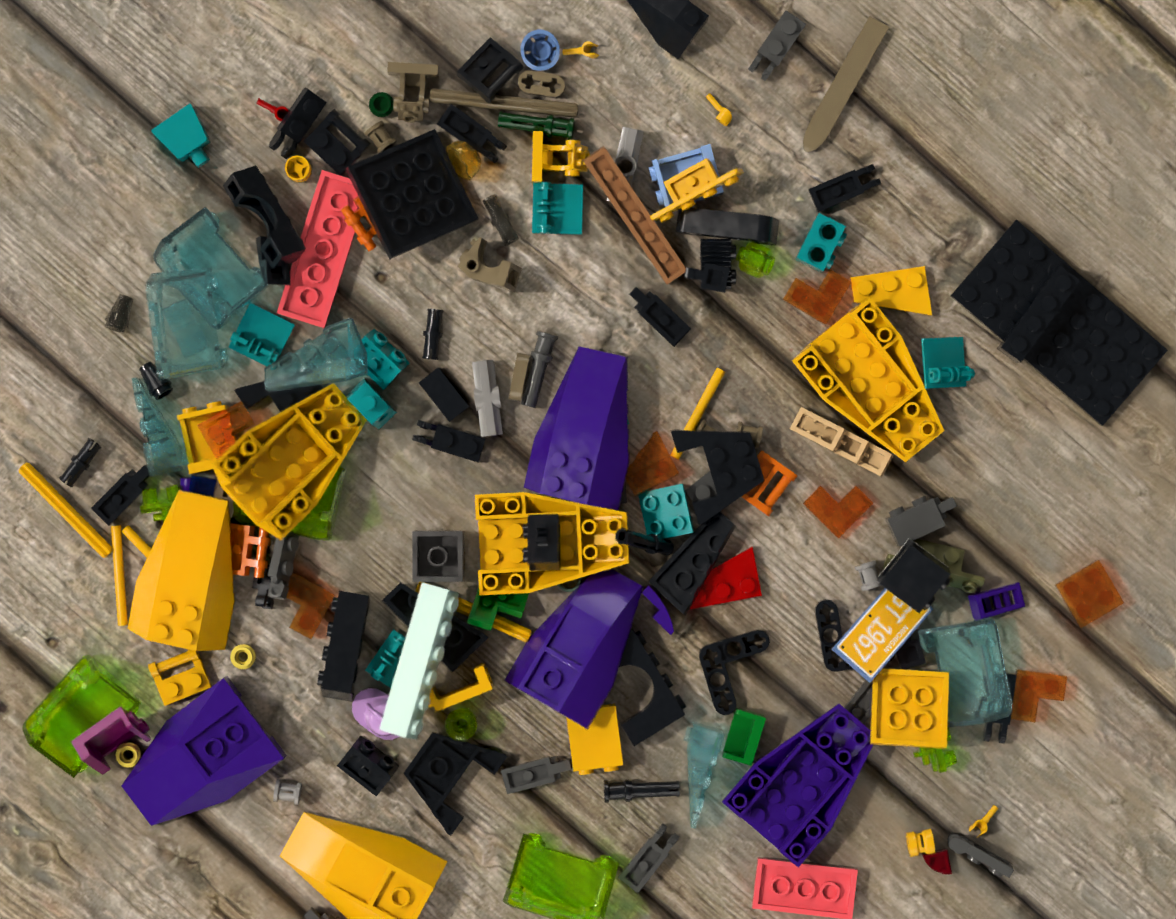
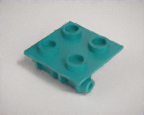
M533 183L532 233L582 235L583 184Z
M250 303L236 332L234 331L230 338L231 342L228 348L274 369L295 324Z
M963 337L922 338L925 389L967 387L966 381L974 378L975 371L969 366H965Z
M684 484L638 493L647 535L655 534L661 539L694 533Z
M394 629L365 669V671L371 674V677L377 681L380 680L390 688L394 681L406 637Z

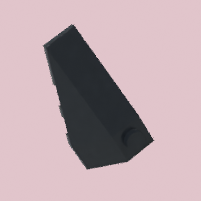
M626 0L636 12L643 25L648 29L657 45L677 60H679L709 18L708 14L689 0Z

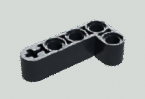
M680 208L678 209L676 233L752 241L757 244L775 246L777 243L779 220L771 216L699 208H689L682 211Z

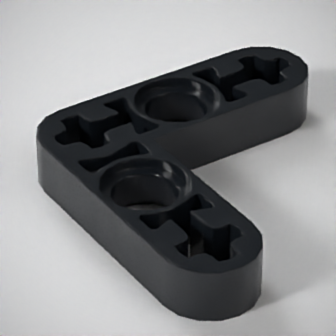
M827 599L821 600L815 606V617L823 663L828 670L833 672L853 669L843 659L838 662L837 667H834L832 663H828V659L832 658L831 650L825 651V646L834 647L843 636L836 604ZM823 604L833 608V612L829 613L830 621H836L835 625L827 624L821 627V622H826L825 615L819 613V610L823 609ZM829 628L835 629L838 634L837 639L832 643L826 642L823 637L824 632ZM896 653L888 662H891L894 659Z
M759 629L707 644L700 649V663L713 705L719 714L729 715L736 708V699L725 663L765 651L770 641L764 631ZM756 634L765 638V641L762 642V647L758 648L753 644L748 646L751 651L746 652L742 638L747 637V642L753 641ZM736 641L740 643L741 652L738 655L733 656L728 653L727 646L730 642ZM707 649L717 652L714 662L715 665L721 663L722 668H714L707 672L706 667H711L710 661L703 659V656L707 654ZM717 672L722 673L725 677L723 685L719 687L713 686L710 681L711 676ZM728 687L729 692H724L727 700H732V703L729 704L728 710H724L723 707H718V703H721L720 694L714 696L713 692L722 691Z

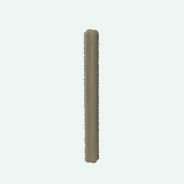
M431 89L429 97L430 102L565 117H577L578 104L495 95L496 98L491 103H487L479 93Z

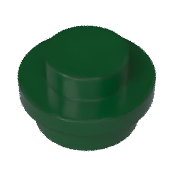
M378 92L369 101L370 111L377 117H387L393 111L394 101L389 94Z

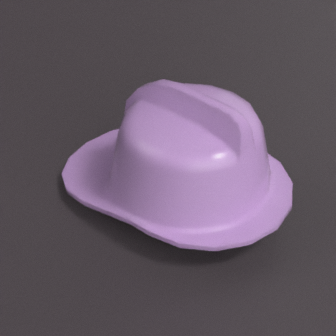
M368 688L358 693L354 698L352 713L355 720L372 734L383 740H393L400 737L379 730L389 696L378 689Z

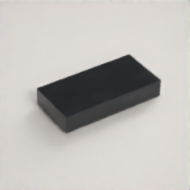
M439 368L419 382L449 422L469 408L468 404Z

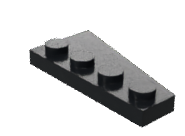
M718 512L701 524L648 582L686 616L736 526L725 515Z

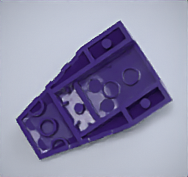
M578 347L534 438L524 488L539 494L585 505L619 510L630 462L627 414H629L627 404V357Z

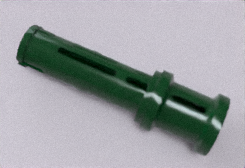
M499 112L498 128L503 127L532 132L543 131L544 136L548 138L560 136L572 140L575 118L565 120L554 118L553 115L541 118ZM513 121L533 123V125H532V124L517 123V122H513Z

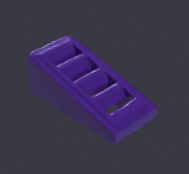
M1020 582L968 595L972 616L978 620L1025 607ZM1010 590L1012 591L1015 604H1011L1008 594V591ZM1000 593L1002 594V598H1003V602H1004V606H1003V607H1002V605H1001V601H1000V597H999V594H1000ZM990 596L992 597V601H993V605H994V608H995V609H992V608H991V604H990V600H989V597H990Z

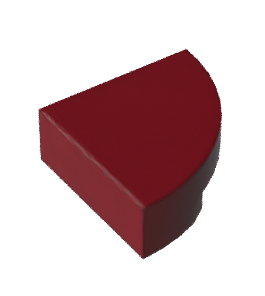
M946 848L936 850L933 854L922 853L926 864L931 869L941 874H952Z

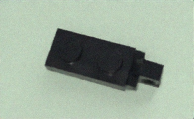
M637 287L630 292L629 295L638 303L634 307L638 314L673 347L691 330L656 294L653 295L649 291L645 295Z
M144 465L137 473L133 469L125 473L91 509L110 526L145 491L144 489L148 486L145 480L154 471L148 465Z

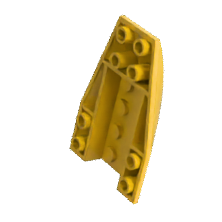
M871 297L842 316L810 342L792 360L826 403L904 462H907L944 432V428L902 336Z
M332 383L246 431L212 466L221 488L254 524L282 540L318 504L367 419L348 401L341 390Z
M527 492L475 495L476 520H478L480 570H478L479 595L532 593L629 563V546L618 544V541L615 540L617 530L620 528L628 530L627 512ZM558 514L560 520V570L530 571L528 563H524L523 547H528V539H524L523 524L528 523V515Z
M303 812L280 854V857L347 919H417L448 862L404 837Z

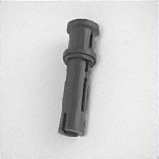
M540 331L536 333L538 339L535 350L531 351L533 361L521 401L522 405L536 408L547 364L553 359L551 353L554 342L558 340V336Z

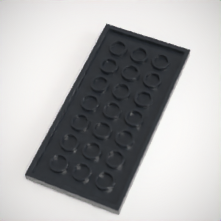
M1015 220L950 297L1003 341L1011 328L1027 311L1038 295L1042 285L1056 267L1062 266L1080 279L1079 284L1024 360L1094 421L1103 426L1168 350L1018 220Z

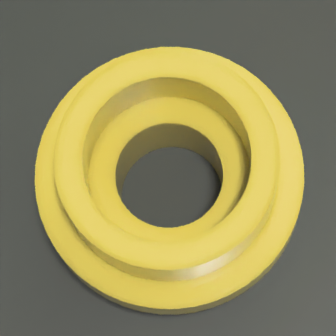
M240 644L232 650L230 658L236 668L248 669L254 664L256 654L251 646ZM241 652L247 653L248 659L246 661L239 659Z
M125 742L116 750V760L123 767H133L141 758L140 748L132 742ZM126 750L132 751L133 757L131 759L124 756Z

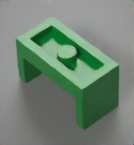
M736 707L722 757L752 766L766 717Z

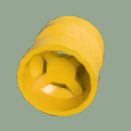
M296 155L290 157L285 163V172L291 180L301 183L310 178L312 167L306 158Z
M925 829L921 833H915L914 831L906 833L910 857L918 856L919 853L923 852L926 854L935 853L931 829Z

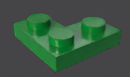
M478 587L467 623L491 631L497 611L522 618L529 593L479 595Z

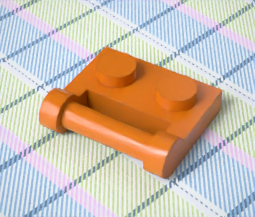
M761 450L757 457L764 481L741 497L767 516H770L773 512L772 507L791 481L794 482L798 475ZM779 471L783 476L764 503L758 500L759 496L776 472Z

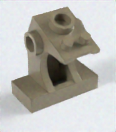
M388 62V74L400 76L399 97H394L393 112H398V120H404L409 123L423 121L424 113L429 114L430 102L428 98H425L426 77L439 78V66L433 64ZM406 86L420 87L419 101H405Z
M481 237L477 241L473 239L470 242L472 245L471 249H466L462 253L457 267L475 281L515 292L522 268L505 260H502L501 264L497 267H487L483 259L487 241Z

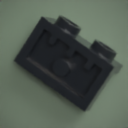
M360 736L337 767L373 795L377 796L397 771L399 764L391 756L384 754L375 747L370 740Z

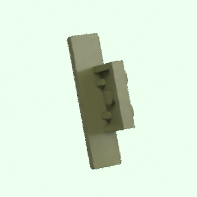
M921 539L915 540V543L949 567L951 573L949 577L951 580L946 587L959 588L968 593L980 592L985 578L961 572L965 550ZM887 555L883 563V570L895 555Z

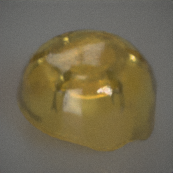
M458 140L449 144L446 147L447 155L457 175L463 179L472 180L481 168V158L478 152L464 141Z

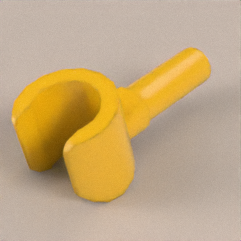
M587 41L582 47L563 49L562 53L563 55L583 54L595 59L599 54L590 53L592 47H598L599 45Z
M709 93L706 98L720 112L715 119L722 125L727 126L732 120L731 112L720 105L712 94Z
M993 805L981 820H976L969 827V832L975 826L978 827L980 834L976 838H980L987 832V824L998 808Z

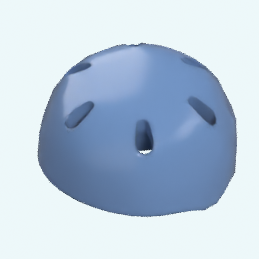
M540 29L531 31L524 37L521 43V56L529 68L543 71L552 68L557 63L560 55V46L553 34Z

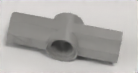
M622 127L615 163L618 166L619 161L622 159H629L632 162V170L629 173H622L632 187L644 131Z
M494 361L472 362L475 382L474 399L476 411L479 413L481 437L502 435L501 400L499 386L496 385Z

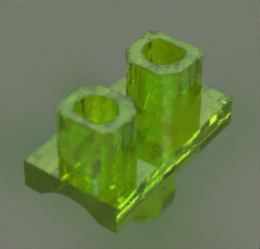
M180 484L167 486L166 493L168 499L159 500L157 488L144 489L142 492L143 503L140 505L141 514L162 511V513L153 514L154 521L163 520L164 523L178 491L181 490Z
M947 728V741H951L949 728ZM919 747V750L913 752L914 757H922L923 765L931 764L933 772H946L947 767L957 763L954 750L942 752V749Z

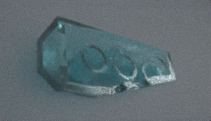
M348 318L327 326L322 330L323 334L314 340L309 338L303 342L304 346L294 353L288 352L276 362L264 368L265 390L269 392L343 382L368 374L367 352L354 320Z
M132 378L136 407L138 412L143 414L139 422L140 430L148 440V442L143 444L150 477L187 470L186 465L189 464L186 449L182 450L181 444L150 396L141 378Z
M693 722L692 727L687 726L683 741L687 742L690 827L696 829L703 807L704 792L708 789L711 781V768L716 765L724 737L721 729Z

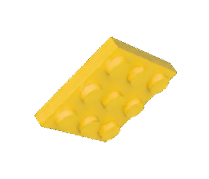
M882 668L872 680L870 744L946 749L949 672Z

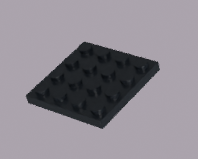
M435 129L346 168L347 174L389 260L479 219Z

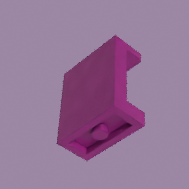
M120 706L71 742L81 760L103 775L111 769L104 757L135 735L146 742L150 741L151 738L147 733L150 728L144 719H138L133 711L128 712Z

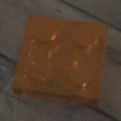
M1098 559L1054 584L1079 628H1083L1124 604V601Z

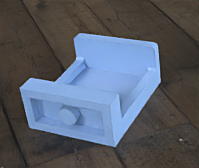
M711 144L659 160H652V166L648 168L652 182L657 181L659 190L655 191L659 206L663 205L665 208L674 203L663 182L706 158L710 159L719 177ZM722 186L716 188L717 193L709 198L723 195ZM702 196V197L696 199L695 202L701 201V200H705V199H704L703 196Z

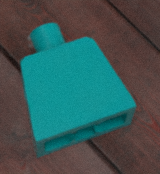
M189 103L151 130L181 162L190 157L197 168L210 160L202 149L210 143V139L192 104Z
M365 379L346 395L348 401L379 430L397 413Z

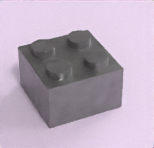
M412 531V582L464 581V531Z

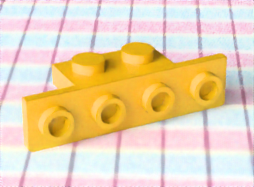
M709 158L698 162L663 182L674 203L650 216L651 220H660L663 223L673 218V212L681 208L682 211H685L696 205V199L702 196L704 199L717 193L716 188L724 184L726 187L733 185L739 181L738 176L744 173L743 169L736 168L718 177Z

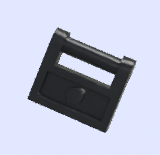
M490 37L457 71V76L479 93L487 103H491L496 98L495 94L515 73L519 74L524 69V66ZM505 62L508 67L487 88L483 83Z
M333 109L304 142L338 175L342 176L346 172V168L352 165L367 150L371 143L366 138L362 139L339 117L340 113ZM332 124L356 146L353 152L347 149L327 130Z

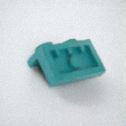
M376 329L366 334L348 354L383 390L410 364L404 353L395 349L388 342L387 337Z

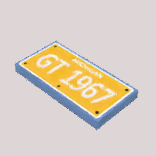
M884 588L832 650L870 683L930 614L933 608L931 606L928 609L923 608L918 613Z

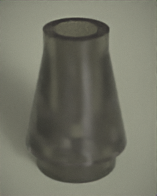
M119 294L117 301L105 318V321H107L106 328L119 333H124L125 329L129 328L133 302L131 297Z

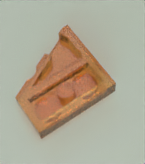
M658 431L651 435L647 444L639 451L632 464L628 466L626 481L635 497L679 475Z

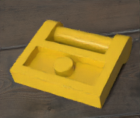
M187 649L188 651L159 663L152 662L148 664L149 671L155 681L164 706L212 687L198 651ZM192 660L193 668L163 679L161 672Z

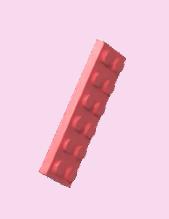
M324 170L321 171L300 237L306 249L297 261L292 262L290 285H285L277 314L324 329L326 328L356 233L351 225H347L344 220L345 216L341 212V209L348 204L353 212L358 209L353 199L358 197V194L349 178Z

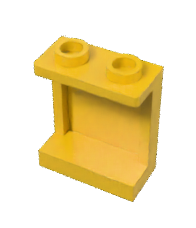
M221 401L206 404L207 409L197 411V406L182 409L183 414L177 415L189 464H187L189 474L214 470L212 464L236 442L229 405H222Z
M485 662L474 668L478 679L475 683L442 696L438 694L434 684L429 695V707H434L437 712L492 690L494 684Z
M615 703L602 705L588 729L566 717L573 772L579 771V775L594 773L593 769L603 768L604 772L619 770L618 766L623 765Z

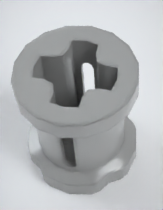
M876 560L855 566V570L859 572L862 581V591L881 586L875 568Z
M277 779L273 802L284 800L294 802V805H299L302 783L298 782L297 785L282 783L281 780Z

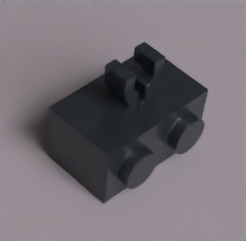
M558 514L528 515V523L523 524L524 539H528V547H523L524 563H528L530 571L560 570V520Z

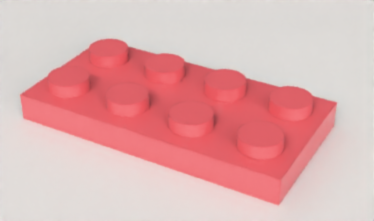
M758 857L752 908L852 919L858 870L855 868L802 863L798 868L791 861Z

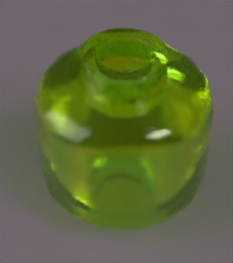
M750 242L746 247L741 246L736 256V260L739 261L740 271L755 278L769 275L775 263L772 250L756 242Z
M456 708L446 718V732L456 741L469 740L477 731V717L468 708Z

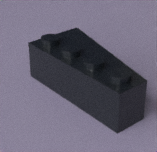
M400 582L382 602L409 628L419 593ZM454 615L451 620L450 634L446 637L444 644V656L441 660L451 673L489 638Z
M339 591L338 598H333L331 612H335L334 621H329L326 635L330 637L329 646H324L322 661H326L324 671H319L317 685L321 686L323 697L353 702L354 693H352V686L357 679V659L361 656L363 642L361 638L365 632L370 603L368 595Z

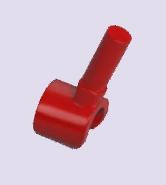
M260 98L256 102V104L275 114L279 122L283 120L279 118V112L282 110L289 111L284 106L276 107Z

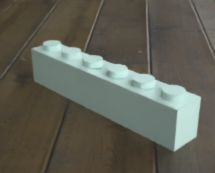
M422 582L379 730L417 740V736L423 728L422 719L424 712L430 704L429 695L431 688L437 680L436 671L438 664L444 656V644L446 637L451 631L452 616L459 604L458 592Z

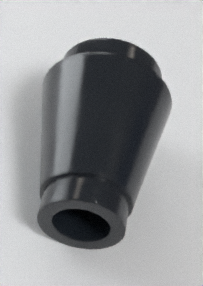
M148 362L140 367L139 371L151 397L154 396L156 400H160L172 392V382L152 362Z

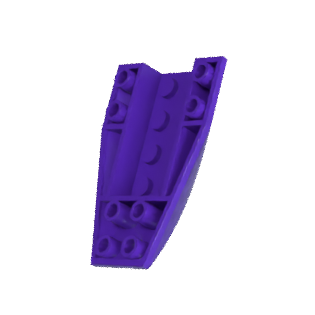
M613 569L588 575L578 588L530 636L504 681L588 729L614 685L643 586Z
M838 703L755 762L722 800V803L737 816L744 819L799 868L832 829L873 747V744H870V730Z

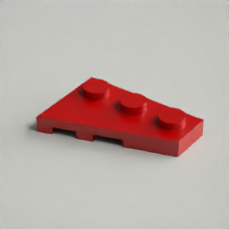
M751 546L713 568L690 609L762 596L753 547Z

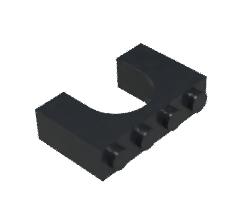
M631 628L619 667L632 665L643 669L651 677L654 687L653 696L649 704L641 711L621 722V726L633 746H636L685 715L683 709L686 708V705L679 694L673 695L670 690L673 684L667 674H660L657 669L660 663L653 651L649 654L643 646L647 642L640 630L635 632Z

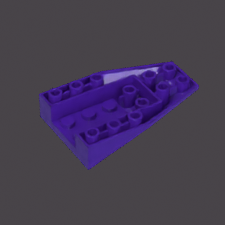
M228 676L222 678L165 722L121 785L151 826L229 800L287 756L274 737L268 736L240 698L242 696Z

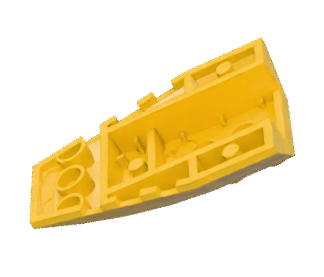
M184 490L178 491L136 580L127 629L145 640L193 651L226 649L235 604L231 561L232 546L230 544L229 500Z

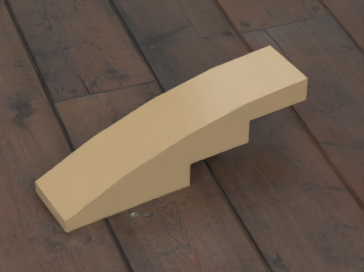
M803 407L800 408L790 427V430L880 477H883L894 456Z

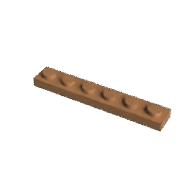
M603 146L585 158L583 162L664 282L668 285L684 274L685 266L655 221L651 220V215L606 148Z

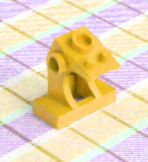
M533 131L532 184L542 182L543 172H565V176L579 177L580 172H587L588 168L583 160L590 156L588 147L581 145L579 140H566V145L543 144V131ZM553 152H568V165H553Z

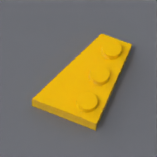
M925 266L850 277L853 303L861 304L871 297L876 305L881 308L932 316Z

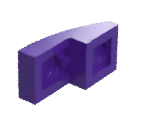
M647 585L642 590V594L659 609L652 617L671 635L674 629L670 616L661 599Z

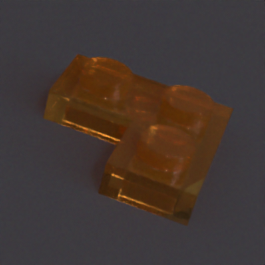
M831 269L818 290L795 278L782 300L826 325L850 286L851 281Z
M240 401L227 408V410H223L199 423L197 426L216 460H218L236 442L233 436L254 425V422L244 404Z
M856 485L839 502L819 486L802 504L839 539L873 502Z
M293 572L290 576L289 591L286 598L301 606L289 628L312 639L335 594Z
M1016 669L1011 719L1035 723L1039 698L1064 701L1067 676Z

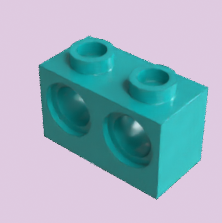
M818 213L795 260L821 273L825 268L830 270L836 258L832 253L836 245L842 246L847 236V233L843 232L846 226ZM830 226L834 229L835 236L833 239L828 240L822 236L821 231L823 227ZM817 248L823 252L824 258L821 262H815L811 259L810 253L812 249Z

